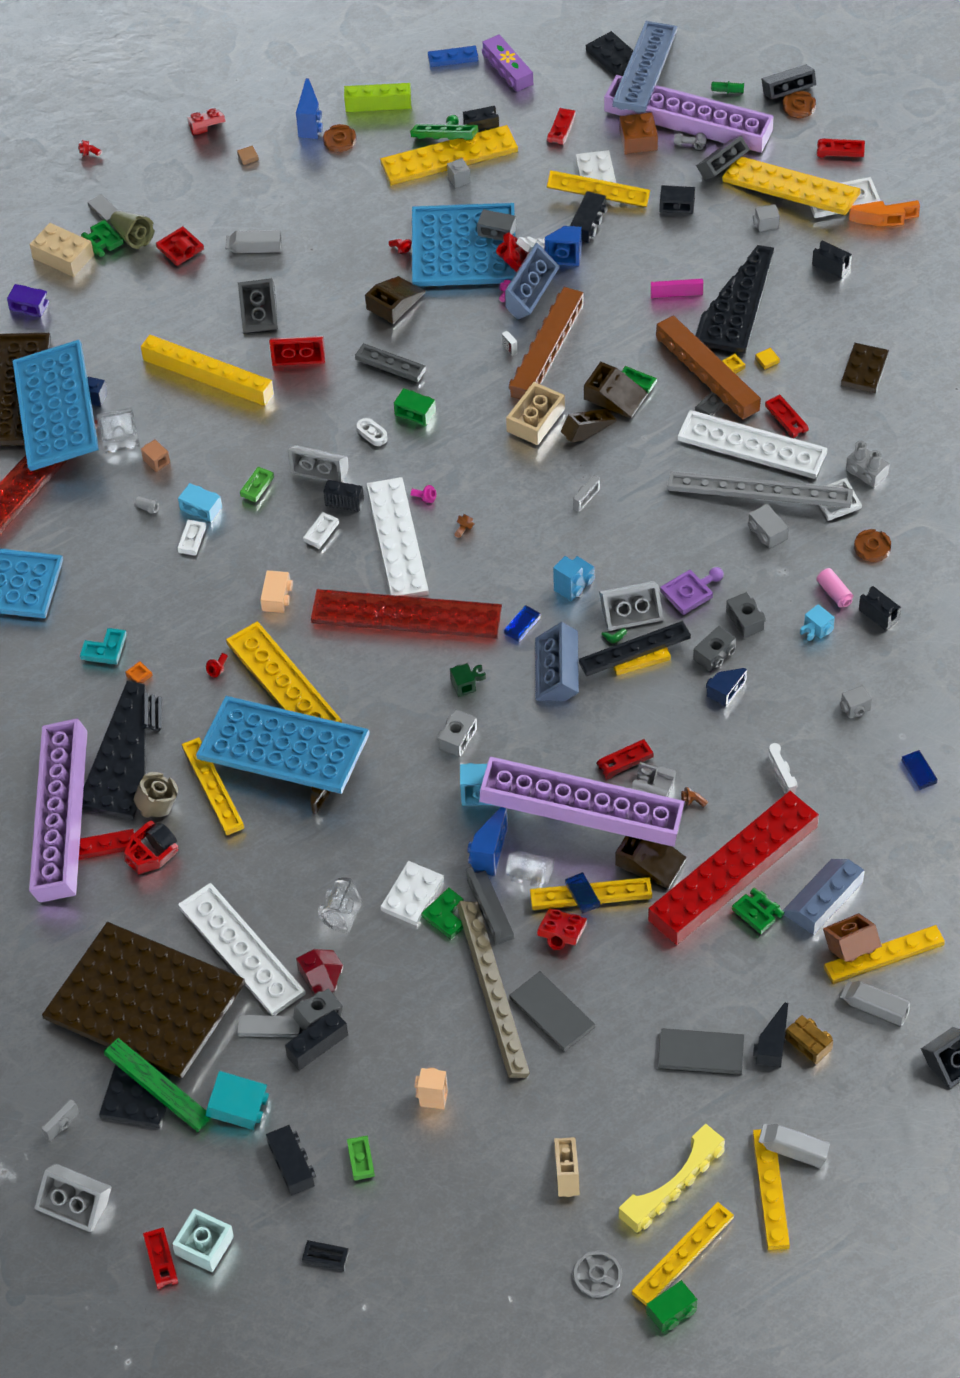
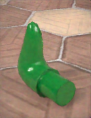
M622 628L613 635L602 632V636L611 644L620 642L627 634L625 628Z

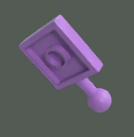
M713 567L709 571V575L699 579L689 569L661 586L660 592L682 615H685L713 598V592L706 585L712 581H721L724 572L719 567Z

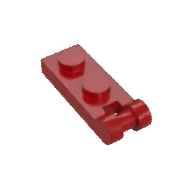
M559 108L547 136L548 143L557 142L559 145L565 144L576 116L575 110Z
M822 138L817 141V156L820 158L826 155L864 157L865 140Z
M780 394L765 402V407L786 429L790 438L794 439L798 437V434H804L809 431L805 421Z
M642 739L599 759L596 764L599 769L604 771L603 775L605 778L611 779L616 774L653 758L654 752L645 739Z
M164 1227L143 1233L157 1289H162L164 1285L171 1283L172 1285L179 1284ZM169 1271V1275L161 1277V1272Z

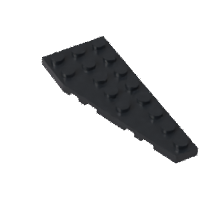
M757 245L747 257L744 265L739 267L736 275L732 276L722 288L715 301L713 300L710 303L707 311L702 313L695 336L709 348L746 354L773 259L774 247Z
M132 681L126 682L85 782L82 810L130 820L134 819L138 809L134 803V795L141 779L146 774V731L142 727V695L144 692L146 693L145 684Z
M115 1064L99 1113L100 1118L161 1128L167 1107ZM154 1067L171 1081L170 1073H167L163 1070Z

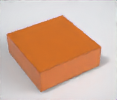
M140 661L125 672L132 682L144 683L153 676L152 672Z

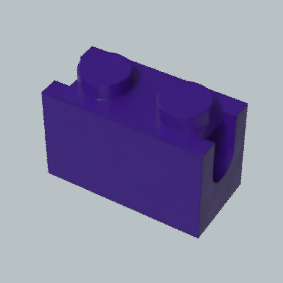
M14 284L7 297L9 310L42 317L49 304V300L45 299L47 291Z

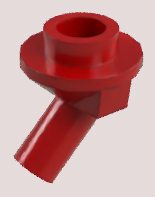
M81 140V143L78 144L79 153H82L83 157L89 155V151L97 156H100L102 150L89 145V141Z
M410 239L389 241V246H396L400 254L407 253L411 249L412 241Z
M221 653L218 661L215 659L207 661L206 671L211 677H218L224 671L223 665L228 655Z

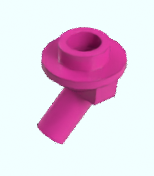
M504 280V283H500V290L503 291L499 297L501 302L506 301L505 290L510 284V280Z
M426 485L423 491L412 488L410 495L422 498L424 503H433L437 493L432 485Z

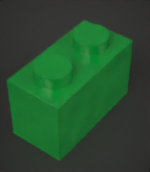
M405 388L402 389L394 401L395 415L427 426L436 412L435 399Z
M681 1280L647 1303L646 1313L663 1333L667 1329H674L683 1318L691 1317L697 1311L698 1299Z

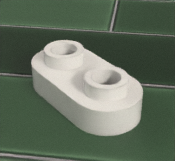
M363 418L357 422V432L371 444L381 446L387 442L386 430L372 419Z

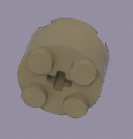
M159 772L145 774L134 795L136 807L141 811L142 816L146 818L151 816H167L177 797L178 786L176 782L170 777L169 779L163 777L164 774Z

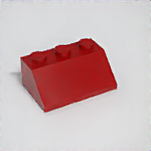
M324 336L271 338L269 340L272 366L325 363Z

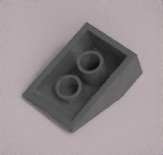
M273 279L238 282L243 334L278 330L276 294Z

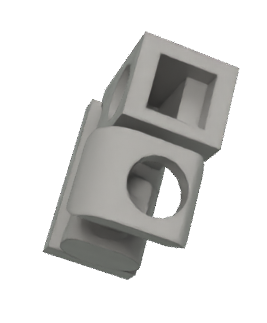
M640 762L637 773L638 780L634 779L631 789L668 797L675 781L676 771L659 766L655 778L657 767ZM643 767H647V768L651 769L652 771H651V772L646 771V770L643 769Z

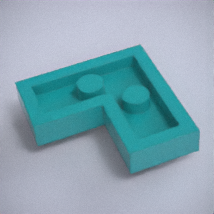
M107 628L103 643L85 640L80 653V659L117 665L127 636L126 630Z

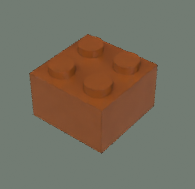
M652 112L619 116V132L624 154L658 150V134Z
M860 913L823 928L829 950L844 962L854 961L858 956L873 953L877 948L882 947L876 925Z

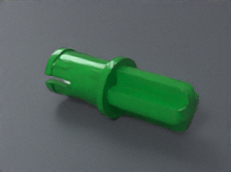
M713 81L711 83V91L727 92V94L729 92L744 94V83Z

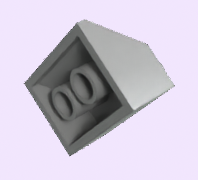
M297 445L288 448L291 473L324 481H344L349 470L348 457Z
M655 581L599 591L601 607L608 631L664 621L658 583Z
M54 1164L44 1170L34 1209L92 1232L107 1206L112 1186L61 1165Z

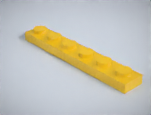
M550 170L547 188L580 195H585L589 191L605 195L606 200L647 208L650 195L649 189Z
M200 737L183 743L182 749L227 836L244 829V824L213 763L197 759L196 754L202 744Z
M650 877L536 888L530 889L532 910L652 899Z
M937 925L882 943V947L877 948L873 953L858 956L854 961L844 962L839 958L825 963L824 969L831 983L835 984L938 948L945 944V940Z
M761 1129L753 1130L767 1249H789L790 1243L778 1154L767 1150L759 1142Z
M717 1202L632 1290V1295L646 1306L647 1303L662 1294L734 1219V1214Z

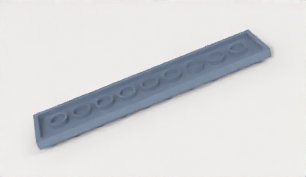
M645 21L613 99L612 107L620 110H633L637 113L646 112L677 33L678 26Z

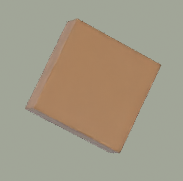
M253 145L237 150V155L243 165L259 160Z

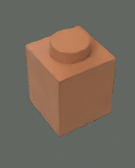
M155 439L141 448L143 461L155 472H158L170 463L169 452Z

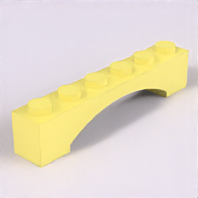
M707 1124L703 1125L691 1137L692 1152L677 1175L665 1185L650 1193L640 1196L632 1194L619 1207V1218L637 1234L642 1229H647L652 1223V1219L657 1214L661 1215L671 1200L675 1201L686 1186L689 1187L694 1183L696 1176L700 1172L703 1173L709 1168L710 1162L714 1158L718 1159L724 1153L725 1139Z

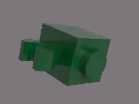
M468 663L450 668V680L458 697L476 692V681L486 679L485 672L478 673L483 671L482 665H476L472 671Z

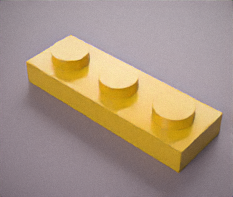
M666 647L613 668L616 675H621L671 660V655Z

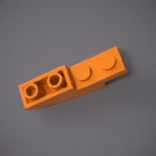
M916 200L885 205L883 201L853 205L849 210V221L873 226L904 225V219L919 217L920 203Z

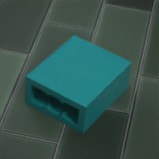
M219 1071L207 1106L206 1116L254 1130L256 1123L260 1124L263 1116V1111H260L261 1106H266L269 1093H266L267 1085Z

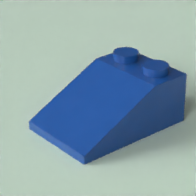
M306 78L296 110L298 137L318 139L319 134L323 132V123H321L322 111L319 110V103L309 78Z
M500 807L474 834L473 842L469 841L467 850L470 853L468 864H471L475 873L486 871L487 875L495 876L508 829L507 808Z

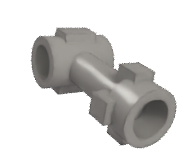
M682 133L675 134L674 144H694L696 149L701 150L706 146L707 138L703 133H697L696 137L683 136Z

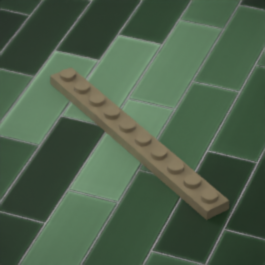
M460 901L457 908L508 1078H527L530 1072L478 902Z

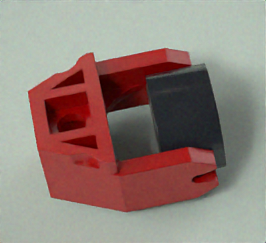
M151 820L134 834H131L130 841L124 851L125 862L138 875L160 869L179 851L177 839L163 823L157 822L155 824ZM145 837L151 846L160 853L158 857L141 842Z

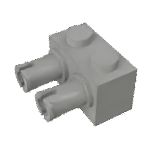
M857 441L855 443V451L847 457L846 470L860 478L864 483L875 488L888 476L890 463L883 460L881 453H878L877 450L869 451L864 441Z

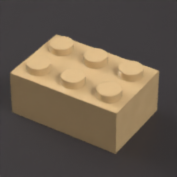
M49 223L29 244L33 259L72 277H75L94 256L90 240L52 223Z
M533 382L506 417L507 432L538 445L565 410V395Z

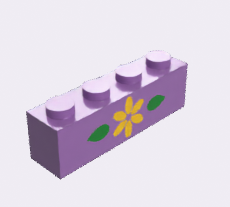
M500 34L482 41L483 56L490 61L493 68L499 71L500 76L506 79L510 87H513L518 92L534 85L533 72Z

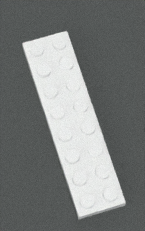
M692 410L689 411L678 434V441L816 479L827 454V448Z
M399 477L366 483L392 601L429 595L403 478Z
M211 883L178 904L181 912L237 976L245 979V986L271 1016L277 1015L306 995L302 986Z

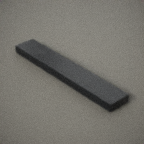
M680 621L579 658V664L587 677L691 639V634L684 622Z

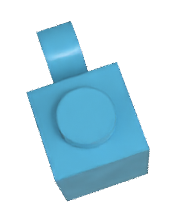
M818 604L805 614L804 626L801 627L800 634L803 635L805 632H808V641L812 640L814 635L821 639L833 631L835 617Z

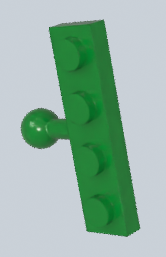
M449 115L446 119V125L416 124L410 130L411 137H417L418 139L448 138L449 140L463 138L464 140H471L479 131L478 125H458L459 118L456 115Z

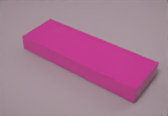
M703 279L651 282L650 294L651 298L703 295L704 283Z

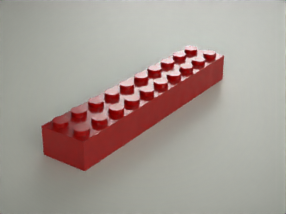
M789 791L648 908V921L675 945H678L818 827L819 814L792 791Z

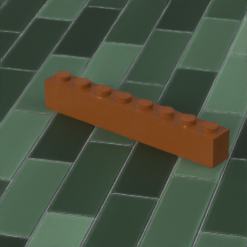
M563 287L561 293L557 294L556 302L554 305H551L548 317L544 318L541 330L538 329L535 341H532L529 346L528 354L524 355L522 365L517 367L514 379H511L508 388L512 398L520 400L533 382L541 384L584 304L583 292Z
M674 315L657 323L656 338L670 352H673L691 372H694L701 382L705 383L713 393L718 395L722 402L727 404L741 419H745L760 411L761 398Z

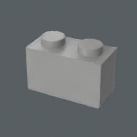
M768 504L749 513L748 527L758 535L760 541L766 544L769 549L788 539L789 527Z

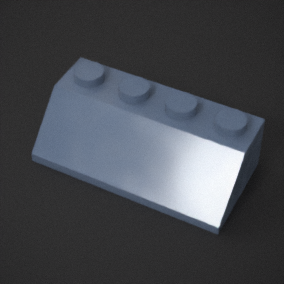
M538 243L534 244L505 290L506 308L517 320L532 313L560 268Z
M563 622L535 638V700L566 701L579 693L578 631Z
M831 859L783 909L784 915L814 936L863 883L865 870L849 859Z

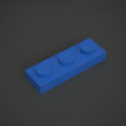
M476 45L428 51L430 68L479 61Z

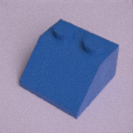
M563 226L545 237V251L558 265H580L582 227Z

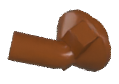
M466 514L458 516L457 523L460 526L454 534L457 538L463 535L466 528L472 529L475 525L472 522L473 518Z
M685 787L684 791H681V800L685 801L686 806H690L695 800L704 808L709 802L689 787Z

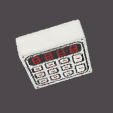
M508 331L503 332L502 346L512 356L517 354V340Z

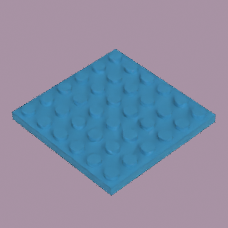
M514 203L412 206V284L416 286L500 284L504 283V280L512 281L516 271L496 253L497 247L504 241L478 236L477 223L483 209L515 215Z

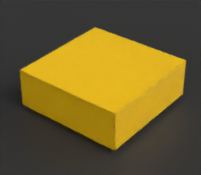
M771 347L755 354V359L764 370L780 363V358Z
M736 354L722 360L735 374L745 369L746 364Z

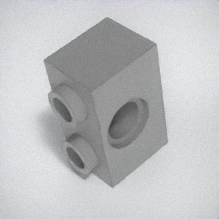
M455 710L453 715L447 718L444 730H440L438 733L439 749L460 757L477 729L476 717Z

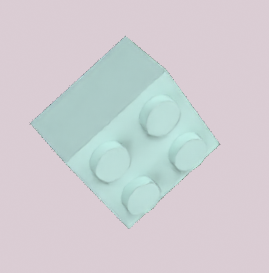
M193 1209L172 1243L176 1256L213 1273L234 1238L232 1226Z

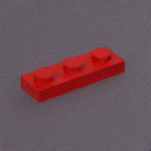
M129 829L80 838L79 860L124 852L130 841L131 834H134V830Z

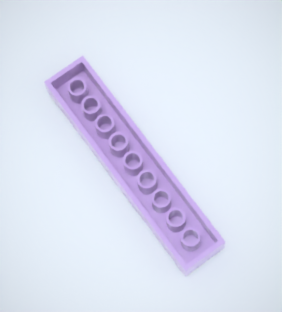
M616 75L604 96V111L620 116L644 113L612 107L613 99L623 77ZM657 85L645 112L653 113L655 125L692 135L703 133L707 139L727 143L731 139L742 136L750 150L762 153L773 131V115Z
M78 718L42 726L29 891L39 903L76 895L87 730Z
M489 757L480 789L479 802L673 847L675 846L685 802L495 757Z

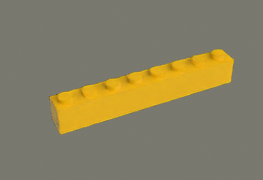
M150 334L141 345L144 361L249 401L266 406L274 395L272 380Z

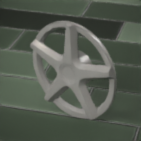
M594 1251L583 1255L576 1262L573 1270V1279L578 1289L592 1298L604 1297L613 1293L620 1286L622 1269L619 1262L612 1255L601 1251ZM592 1255H603L610 1258V1260L603 1265L596 1264ZM586 1258L590 1268L589 1271L577 1274L580 1263ZM614 1264H616L618 1269L617 1280L607 1275V1271ZM579 1280H591V1291L585 1289ZM601 1282L613 1286L607 1291L598 1293Z

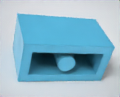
M191 483L188 484L178 497L180 510L210 523L222 509L221 496Z

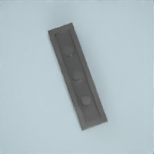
M364 343L355 354V360L415 382H418L426 371V366Z

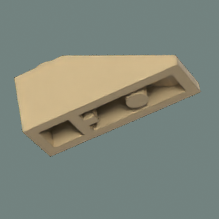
M575 1137L554 1139L558 1197L580 1195Z

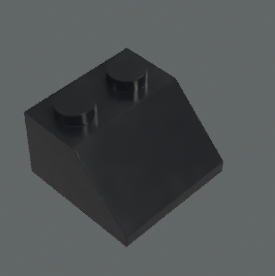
M952 1027L921 1048L928 1066L948 1088L960 1082V1029Z

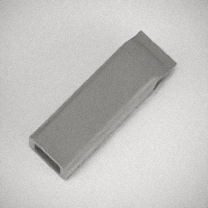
M235 231L230 236H226L225 249H230L234 253H281V231Z
M848 981L840 996L850 1006L899 1026H902L910 1008L909 1001L860 981Z
M763 1124L759 1142L767 1150L821 1168L826 1161L830 1146L829 1142L778 1124Z

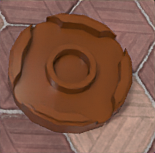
M805 91L791 93L783 99V110L791 117L805 118L814 113L816 109V99Z
M343 124L333 125L323 134L324 145L329 150L335 152L351 149L357 140L355 130Z
M876 529L864 530L856 536L854 550L865 561H882L891 552V540L885 532H878Z

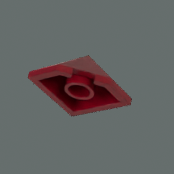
M313 949L296 958L298 971L313 995L317 992H323L328 988L332 993L336 991L343 964L334 950Z

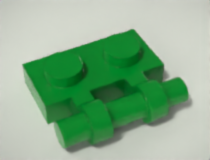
M105 220L90 227V234L86 232L81 234V237L91 241L93 253L100 257L105 255L104 248H107L110 252L124 244L123 238Z
M754 887L750 891L753 898L745 894L732 905V911L758 933L762 934L775 923V917L772 915L775 914L781 918L785 912L780 909L779 904L769 900L767 894ZM762 903V904H763L765 907H767V908L764 909V908L761 907L759 904Z

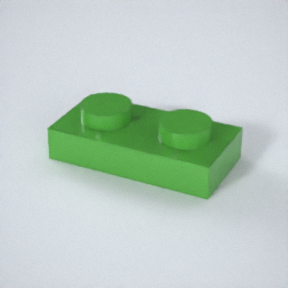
M257 467L241 489L240 496L257 502L273 480L274 472Z
M368 1135L347 1139L354 1181L375 1177Z

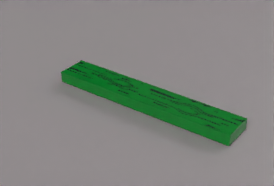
M119 1038L104 1051V1055L195 1131L199 1132L212 1119L206 1116V1110Z

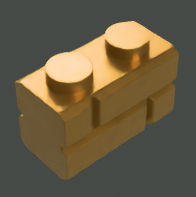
M801 1015L785 1031V1039L814 1064H818L833 1049L832 1036L827 1031L822 1032L811 1018L807 1019Z

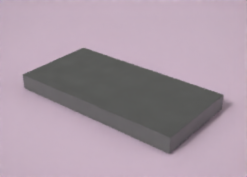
M541 971L509 995V998L564 1052L595 1028V1023Z
M661 1028L658 1068L742 1075L744 1034Z

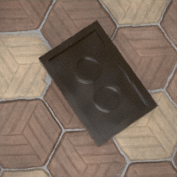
M854 342L841 380V386L876 393L889 350Z

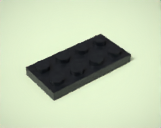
M610 31L586 44V51L614 76L624 75L633 50L616 34Z

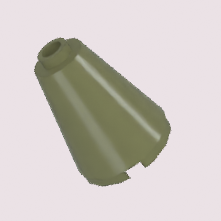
M115 211L111 215V225L130 247L140 249L139 247L147 246L152 240L155 230L153 229L154 223L149 217L123 211Z

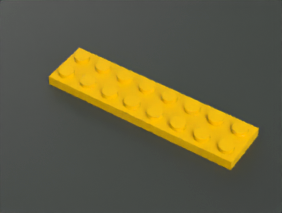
M508 125L478 132L471 140H464L463 138L448 140L380 158L390 185H395L447 171V163L463 158L467 165L516 153L518 152V146Z
M742 156L733 162L723 175V182L842 215L847 214L861 194L860 188Z
M258 621L226 639L227 645L281 709L342 723V719Z

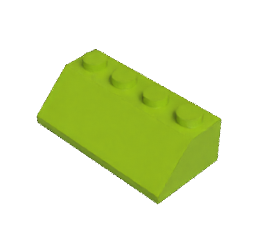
M411 83L344 86L345 111L412 109Z

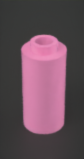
M827 568L819 573L816 579L817 582L838 607L849 606L853 601L854 595L831 568Z

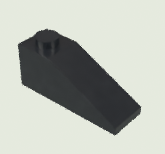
M784 1002L760 1034L758 1044L754 1043L753 1056H757L756 1064L781 1067L789 1003Z

